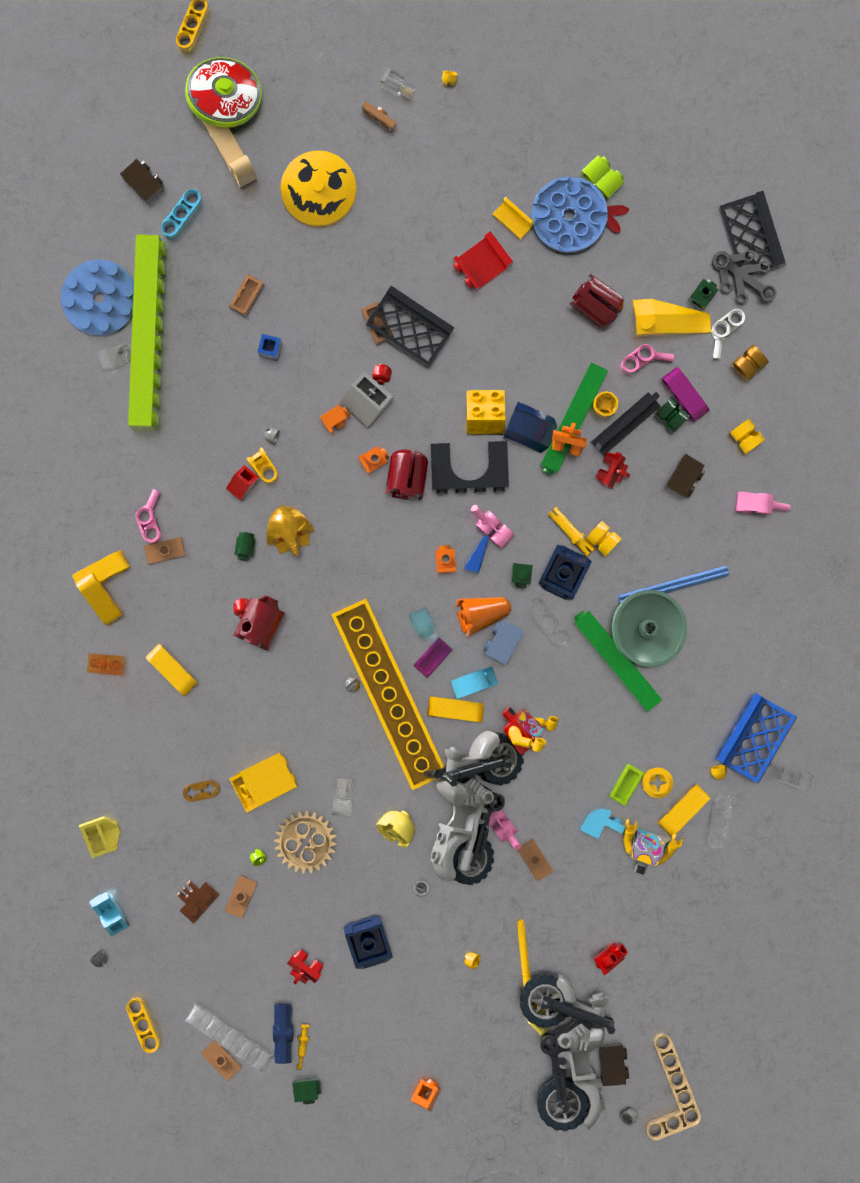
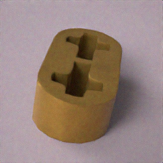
M213 780L190 784L184 788L183 797L189 802L212 798L219 793V785ZM209 783L216 787L212 795H210V792H203L202 790L207 788ZM191 787L193 790H200V793L195 794L193 799H191V796H187V792H189Z

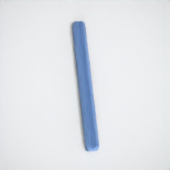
M727 566L621 594L618 596V601L620 604L626 597L638 591L657 590L668 593L723 578L729 575V570Z

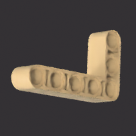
M202 121L240 188L257 179L249 158L243 154L229 127H216Z
M665 1033L657 1034L654 1037L653 1043L679 1110L647 1123L646 1132L652 1140H660L696 1126L701 1120V1114L672 1040ZM666 1038L668 1040L667 1045L663 1048L659 1047V1039ZM668 1056L675 1058V1062L671 1066L665 1064V1059ZM681 1075L682 1081L679 1084L672 1083L673 1076ZM682 1093H688V1101H679L680 1095ZM694 1111L696 1112V1118L691 1121L687 1120V1113ZM675 1118L678 1120V1125L673 1128L669 1127V1120ZM659 1126L660 1132L653 1135L650 1133L651 1127Z

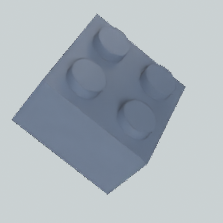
M503 620L502 624L498 622L493 631V634H495L493 641L489 639L483 649L486 651L485 656L506 666L524 630Z

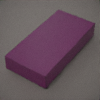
M438 637L413 666L428 678L453 649Z

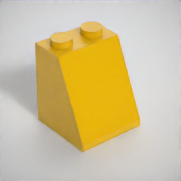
M280 752L229 779L246 813L297 787L296 779L289 772L287 761L281 756Z

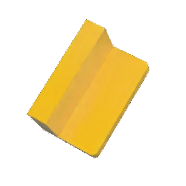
M507 197L503 199V203L492 215L520 241L534 225V221Z

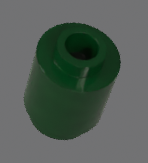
M239 532L234 555L238 556V560L249 561V558H253L256 541L254 534Z

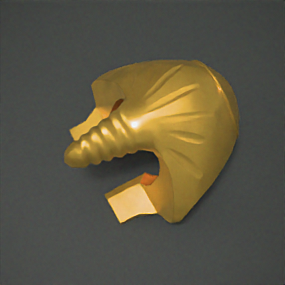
M280 506L270 515L267 525V544L275 545L280 554L290 549L294 556H298V541L300 547L310 544L309 533L314 531V527L294 507Z

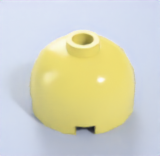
M390 811L384 814L376 824V826H379L377 828L378 832L391 843L393 840L399 842L397 845L399 847H408L415 835L414 823L411 820V816L405 811Z

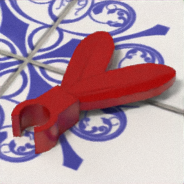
M624 205L607 206L608 217L606 225L611 231L620 233V225L613 216L625 215L629 212V208Z

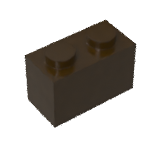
M136 158L120 175L134 192L149 205L164 191L163 181L157 175L153 176L149 172L150 167L144 161L140 163Z
M685 453L664 488L683 500L686 496L690 498L695 490L693 484L696 480L700 481L705 473L702 470L705 465Z
M622 1043L600 1045L598 1049L602 1085H626V1079H629L628 1067L624 1065V1060L627 1059V1049L623 1048Z

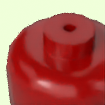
M385 364L376 365L373 369L372 378L379 385H383L384 382H390L392 370Z
M237 599L233 604L234 615L239 616L240 619L248 605V599Z

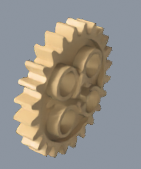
M299 811L297 818L291 814V821L285 818L286 825H279L282 832L276 831L280 838L274 840V842L279 843L275 850L281 851L277 857L283 856L284 859L281 863L289 862L288 869L295 866V872L302 868V873L304 874L308 868L310 873H313V867H316L319 871V864L326 866L325 859L332 860L329 853H335L331 846L337 845L336 842L332 841L336 835L330 834L334 828H327L329 821L323 823V816L317 819L316 812L313 813L312 817L309 816V811H306L305 816H302V813ZM304 823L308 826L306 834L298 832L297 827L299 824ZM315 827L316 830L308 841L310 846L306 845L300 855L296 857L295 854L303 843L300 841L301 838L305 839L312 828ZM316 834L323 835V844L317 845L314 842ZM289 840L297 842L296 850L288 849L287 842ZM310 850L313 852L314 857L311 861H306L303 858L304 851Z

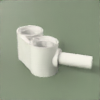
M734 309L713 325L711 335L715 340L714 359H721L723 341L744 323L745 314L742 310ZM738 315L740 322L733 323L731 316ZM716 327H723L725 329V334H718L716 332Z

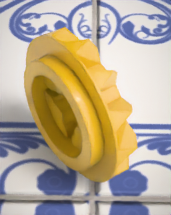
M656 767L646 772L642 785L644 791L650 797L663 798L671 792L673 778L667 770ZM656 774H658L660 781L666 782L660 785L659 791H657L656 785L649 784V782L656 780Z

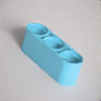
M187 190L162 223L161 230L166 239H176L201 207L202 198L197 190ZM191 196L198 197L195 203H189L188 199ZM179 211L187 212L184 218L180 219L177 217ZM174 226L175 231L168 234L166 233V228Z

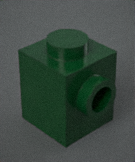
M703 278L688 300L704 311L719 289L716 288L717 285L709 279L706 281Z
M513 563L511 584H515L516 588H526V585L530 586L533 565Z
M316 1078L293 1080L292 1082L294 1102L313 1104L315 1100H318V1094H322L321 1083L317 1082Z

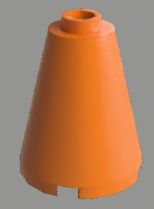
M504 597L461 598L456 601V607L460 606V612H457V617L463 633L467 632L466 636H471L509 616V611H511V604Z

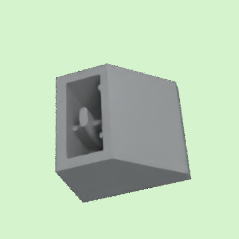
M364 371L351 385L339 403L368 428L393 401V396Z

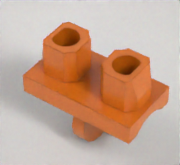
M572 422L571 427L563 426V432L553 431L552 449L562 451L564 443L572 445L570 454L580 456L583 448L586 447L587 438L579 437L582 430L575 429L576 423Z

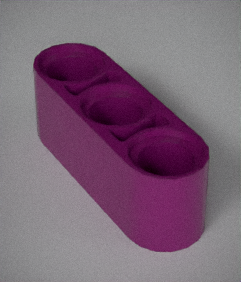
M678 367L661 378L682 409L690 415L689 418L693 422H696L710 411L702 397Z

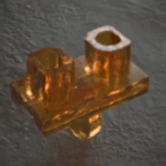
M89 653L87 673L122 675L124 656Z

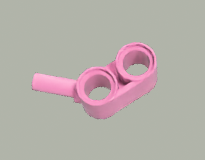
M643 344L623 359L621 370L626 375H632L650 361H654V359L673 362L674 354L656 352L651 345ZM648 350L650 357L643 358L640 351ZM632 361L635 364V368L632 370L627 369L625 362Z
M154 489L146 506L140 508L135 515L144 540L150 544L159 542L162 536L153 514V507L160 492ZM144 512L150 514V519L146 522H142L140 519L141 514ZM150 530H156L157 536L153 540L147 537Z
M738 492L736 511L741 513H753L755 511L757 514L771 515L773 510L789 512L790 504L775 502L773 500L774 495Z
M477 505L471 507V511L479 519L476 526L486 536H489L500 549H503L515 536L514 533L504 524L501 525L500 520L490 511L484 514Z
M503 810L492 812L489 820L490 827L493 828V831L502 843L509 841L514 850H519L521 845L514 836L518 832L517 829L506 818Z

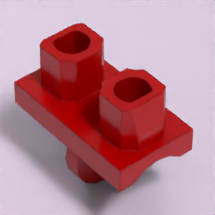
M607 452L603 462L610 465L608 471L598 470L596 478L610 489H613L615 482L621 483L623 477L627 479L630 477V474L626 472L628 465L624 464L626 458L622 456V453L616 452L614 454Z
M614 942L593 960L596 963V967L602 970L603 975H606L625 959L624 956L628 954V951L623 944L617 946Z
M302 950L298 951L295 956L292 955L287 962V965L293 968L289 974L295 977L294 984H297L299 980L306 984L308 979L316 983L321 976L323 964L315 960L311 967L307 966L304 962L308 955Z

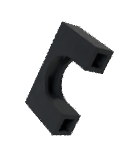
M507 441L488 442V468L484 475L476 480L461 479L453 472L450 462V443L431 444L432 492L436 491L437 495L448 494V491H455V494H465L467 490H474V493H486L487 489H494V492L497 493L505 492V489H509Z

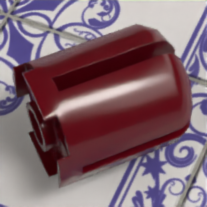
M590 274L588 276L591 279L580 285L573 295L575 301L569 304L598 326L606 327L612 324L617 318L616 314L622 311L624 299L615 290L593 274Z
M408 449L393 452L390 459L385 495L392 493L393 498L408 500L412 497H419L418 501L423 500L428 466L427 457L421 452L414 451L412 453Z

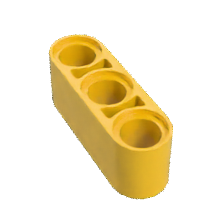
M192 0L176 37L178 48L183 53H190L196 45L209 14L206 0ZM197 5L205 6L202 11L195 10ZM190 22H196L197 26L195 28H189L188 24ZM183 39L190 40L188 45H181Z
M119 550L76 572L72 577L76 583L90 573H93L100 583H103L127 570L130 566L122 551Z
M93 573L76 582L79 591L106 626L123 616L119 607Z
M160 644L146 656V659L183 696L198 684Z
M430 696L427 716L482 723L485 704Z
M696 784L658 824L672 837L711 797Z
M138 997L133 998L126 1007L131 1023L143 1050L147 1053L155 1052L161 1044L159 1034L145 1001ZM133 1002H138L141 1005L139 1012L132 1010L131 1005ZM140 1020L147 1021V1030H142L139 1027ZM148 1038L156 1041L154 1048L147 1046L146 1040Z

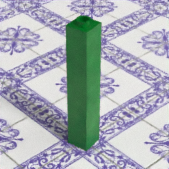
M591 362L557 431L563 432V426L571 427L572 422L576 423L575 429H580L608 370ZM552 440L540 464V467L543 468L542 471L550 476L553 473L557 475L571 444L564 443L563 450L557 451L552 449Z
M582 611L574 617L576 621L573 624L645 712H649L662 701L661 697L634 664L618 651L614 640L590 611L586 613Z

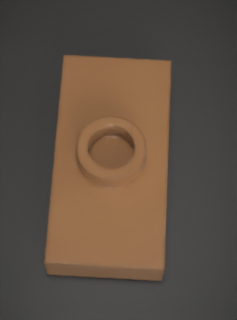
M367 101L362 104L363 113L390 132L395 130L397 127L396 122L387 116L388 113L380 107L377 109Z
M247 273L229 308L246 317L264 286V282Z
M379 302L361 309L366 322ZM383 316L375 317L371 324L376 327L385 326ZM388 328L389 336L393 338L392 331ZM370 329L376 345L387 340Z
M182 537L144 546L148 565L186 556Z
M533 839L523 844L518 850L537 882L554 872Z
M239 875L225 912L243 918L258 882Z
M216 1039L201 1052L202 1056L227 1082L242 1068Z

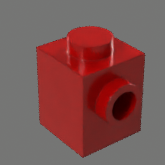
M243 465L234 474L226 489L241 500L250 492L259 476Z

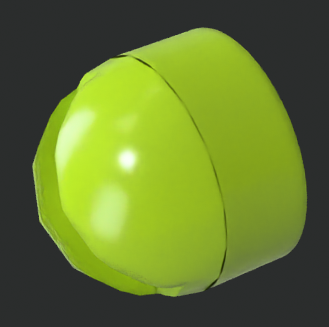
M256 849L255 853L251 852L250 854L253 866H260L267 860L262 850Z

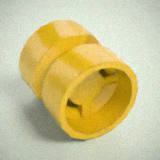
M608 391L599 393L592 404L594 415L600 419L611 418L617 411L618 399L613 393Z
M750 418L730 432L734 440L740 442L739 446L745 454L765 441L760 431H755L756 426Z
M602 520L587 536L586 540L593 546L598 544L599 552L606 557L622 538L615 532L610 533V527Z

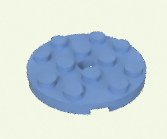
M566 176L550 181L538 192L533 202L531 217L534 221V230L545 245L559 252L575 253L585 250L597 242L605 230L608 212L606 201L594 184L583 178ZM567 210H572L575 216L573 219H566L564 213Z
M91 260L80 264L69 273L62 286L61 304L65 316L75 328L83 333L93 336H106L116 333L127 325L133 317L134 281L123 267L108 260ZM101 292L104 294V300L101 303H97L94 297L97 293Z

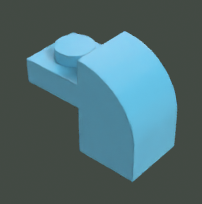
M492 666L450 681L457 699L498 685Z
M597 809L587 815L580 830L598 839L604 826L623 834L626 827L622 825L623 821L615 817L609 819L612 811Z
M106 892L90 901L92 908L99 915L105 930L111 936L128 927L123 913L112 895Z

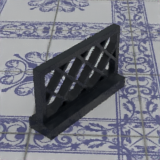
M763 190L756 192L754 195L720 205L734 254H740L737 247L740 241L750 245L748 250L754 247L762 252L758 261L753 260L751 262L759 264L765 253L772 257L774 263L770 265V269L786 265ZM754 200L756 205L753 213L743 209L745 203ZM734 207L739 210L734 219L726 215V208ZM741 211L751 216L746 225L736 221ZM753 217L761 221L758 231L748 227ZM735 223L744 227L740 237L732 234L731 230ZM747 229L756 233L752 243L742 239ZM759 235L767 240L764 249L754 245ZM747 253L746 256H745L746 259H751V258L747 257V256L749 255V253ZM742 260V262L738 261V267H742L745 260ZM762 264V265H761V269H762V270L768 269V265L765 266V265ZM761 271L748 274L751 276L761 273Z
M393 286L389 287L365 324L427 367L430 366L455 328ZM387 299L394 303L395 311L384 312L383 304ZM396 313L398 324L387 326L385 315ZM398 313H409L411 321L400 323ZM383 316L385 326L376 327L371 324L375 317ZM414 323H424L427 332L416 334ZM412 324L414 334L403 336L401 326ZM399 326L401 337L392 338L389 336L388 328ZM439 333L444 338L440 343L432 344L430 334ZM428 335L430 345L419 347L417 336ZM415 337L416 347L407 348L404 339ZM431 348L432 356L428 361L421 357L420 349Z
M649 392L593 439L591 444L602 456H605L607 452L612 450L661 407L657 402L660 395L657 392L653 395Z

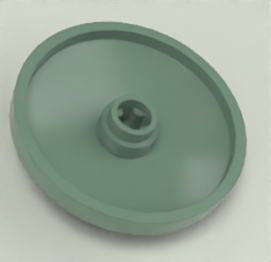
M643 590L629 595L619 604L612 620V637L618 651L633 664L643 667H656L670 662L683 648L687 636V622L682 608L671 596L657 590Z

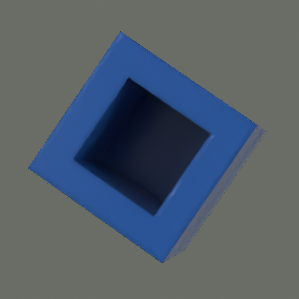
M262 334L257 352L258 355L278 360L282 344L281 338Z

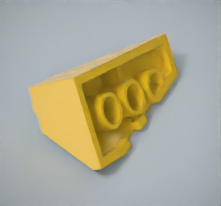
M655 299L633 300L635 338L711 333L709 313Z

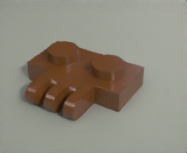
M189 880L187 884L192 889L189 890L185 886L181 888L186 893V896L181 892H178L176 895L186 903L180 912L194 924L220 894L207 882L198 888Z

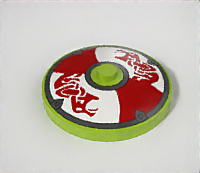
M216 57L207 59L193 68L187 78L185 96L189 108L199 119L216 127L228 128L242 125L256 114L261 102L262 89L256 74L247 65L235 59Z

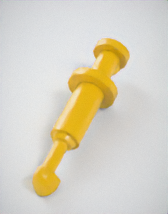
M308 1024L300 1025L302 1028L301 1036H297L299 1040V1064L296 1065L297 1070L302 1069V1060L306 1053L307 1041H310V1037H307V1030L310 1028Z

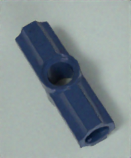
M287 1003L274 1004L275 1025H273V1042H275L274 1060L277 1064L292 1063L291 1004Z

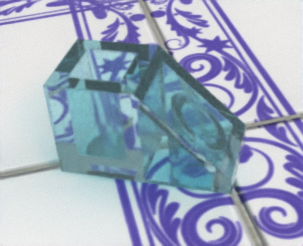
M426 607L408 615L418 637L422 635L423 638L434 634L433 630L436 629V626Z

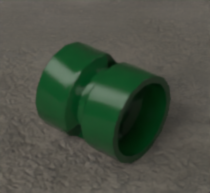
M672 397L654 414L661 422H666V427L672 433L690 417L684 409H679V404Z

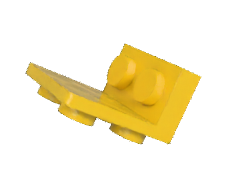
M504 390L467 391V434H505Z

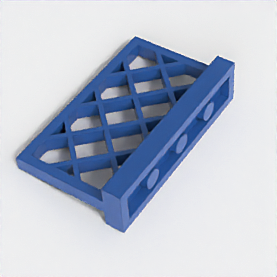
M755 693L717 760L759 784L797 716ZM765 704L772 707L774 715L763 717L762 709ZM786 715L791 718L787 725L779 726L777 717ZM775 718L777 728L766 730L764 720ZM762 722L764 731L753 734V724ZM778 731L779 740L770 743L768 733ZM765 734L767 744L757 747L754 737ZM752 738L754 748L743 750V741ZM768 747L769 757L760 760L758 750ZM755 751L758 761L747 764L745 753ZM742 755L744 765L736 767L731 764L735 756ZM759 764L760 772L757 777L750 775L748 767Z

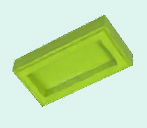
M627 763L609 797L626 807L645 773Z

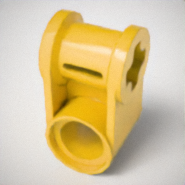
M262 447L252 457L246 458L265 484L273 485L278 481V472ZM267 471L274 472V477L270 480L264 478Z

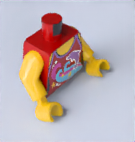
M510 706L502 712V715L508 721L503 730L521 755L531 748L535 752H540L546 744V740L540 738L545 730L543 726H546L549 731H554L559 721L555 716H550L548 721H544V718L533 717L526 709L516 713Z

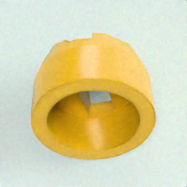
M443 71V83L447 85L450 82V86L454 85L458 74L452 71Z
M726 765L711 767L713 778L716 780L724 779L727 775Z
M475 953L466 954L465 965L473 970L476 969L480 963V955Z

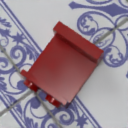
M491 231L484 235L483 240L461 256H455L453 259L455 270L458 274L462 273L465 276L464 282L470 289L473 288L475 291H478L513 265L512 259Z

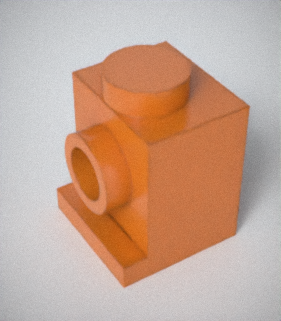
M338 404L320 416V420L332 435L334 434L333 429L336 428L338 430L347 424L345 421L351 415L345 407L341 408Z
M377 446L358 458L367 474L370 475L387 465L388 461L386 459L389 456L384 448L380 449ZM374 455L378 456V461L373 462L371 457Z
M450 545L439 546V550H435L437 574L457 572L454 548L450 549ZM444 555L449 556L448 562L442 561Z
M421 1079L411 1101L432 1112L433 1106L441 1092L437 1088L439 1084L430 1079L427 1082ZM427 1092H431L429 1098L425 1096Z

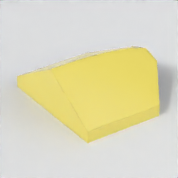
M101 817L79 825L92 858L117 850L120 829L116 821Z

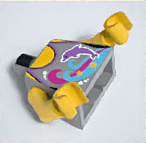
M627 819L623 842L626 853L630 855L629 858L637 860L634 872L645 875L648 864L655 867L664 864L674 855L677 848L682 846L684 838L682 837L681 841H676L677 834H673L672 839L637 828V820L634 825H629V819Z

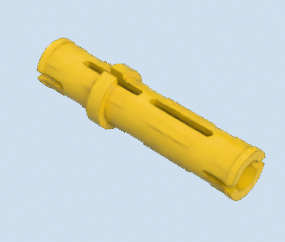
M555 507L553 511L558 516L552 511L548 516L572 540L571 543L573 545L576 544L586 557L589 556L590 552L585 547L591 552L596 548L586 540L585 534L583 532L580 533L558 507Z

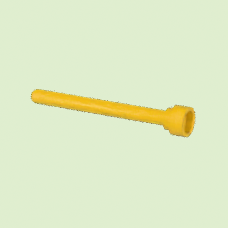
M520 919L517 921L523 985L525 986L526 982L531 978L525 922ZM531 1002L534 1010H536L537 1004Z

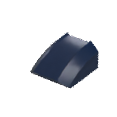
M517 402L503 439L541 453L550 446L553 431L557 428L555 418L528 405Z
M557 545L539 584L544 590L563 599L573 600L592 561L566 546Z
M372 915L369 918L350 922L344 927V934L356 969H366L385 963L393 958L380 916Z

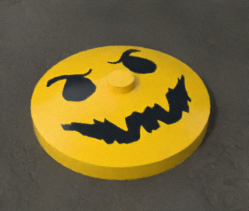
M311 151L298 156L288 165L282 176L281 196L285 208L293 218L308 226L326 227L339 222L349 213L356 199V180L351 168L342 158L327 151Z

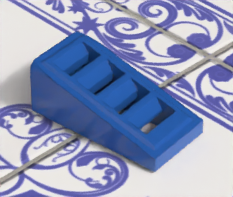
M485 535L481 539L464 566L465 571L475 574L479 573L489 536Z

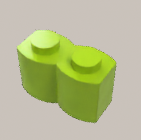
M598 155L581 171V175L587 181L594 184L600 190L604 199L608 200L623 186L624 177L619 171H613L610 168L611 164L605 157L601 158Z

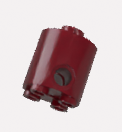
M266 595L259 599L251 597L233 636L269 651L286 614L279 610V601Z

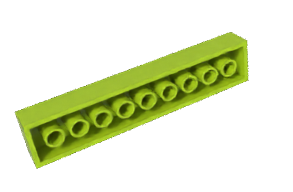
M136 234L128 426L132 430L155 431L156 426H159V415L156 412V407H160V396H158L157 388L161 387V377H159L158 369H161L162 360L159 357V350L162 351V339H160L159 332L163 331V320H161L160 313L164 312V301H162L161 294H164L165 284L162 280V275H165V264H163L162 257L166 256V245H164V241L161 240L159 235Z

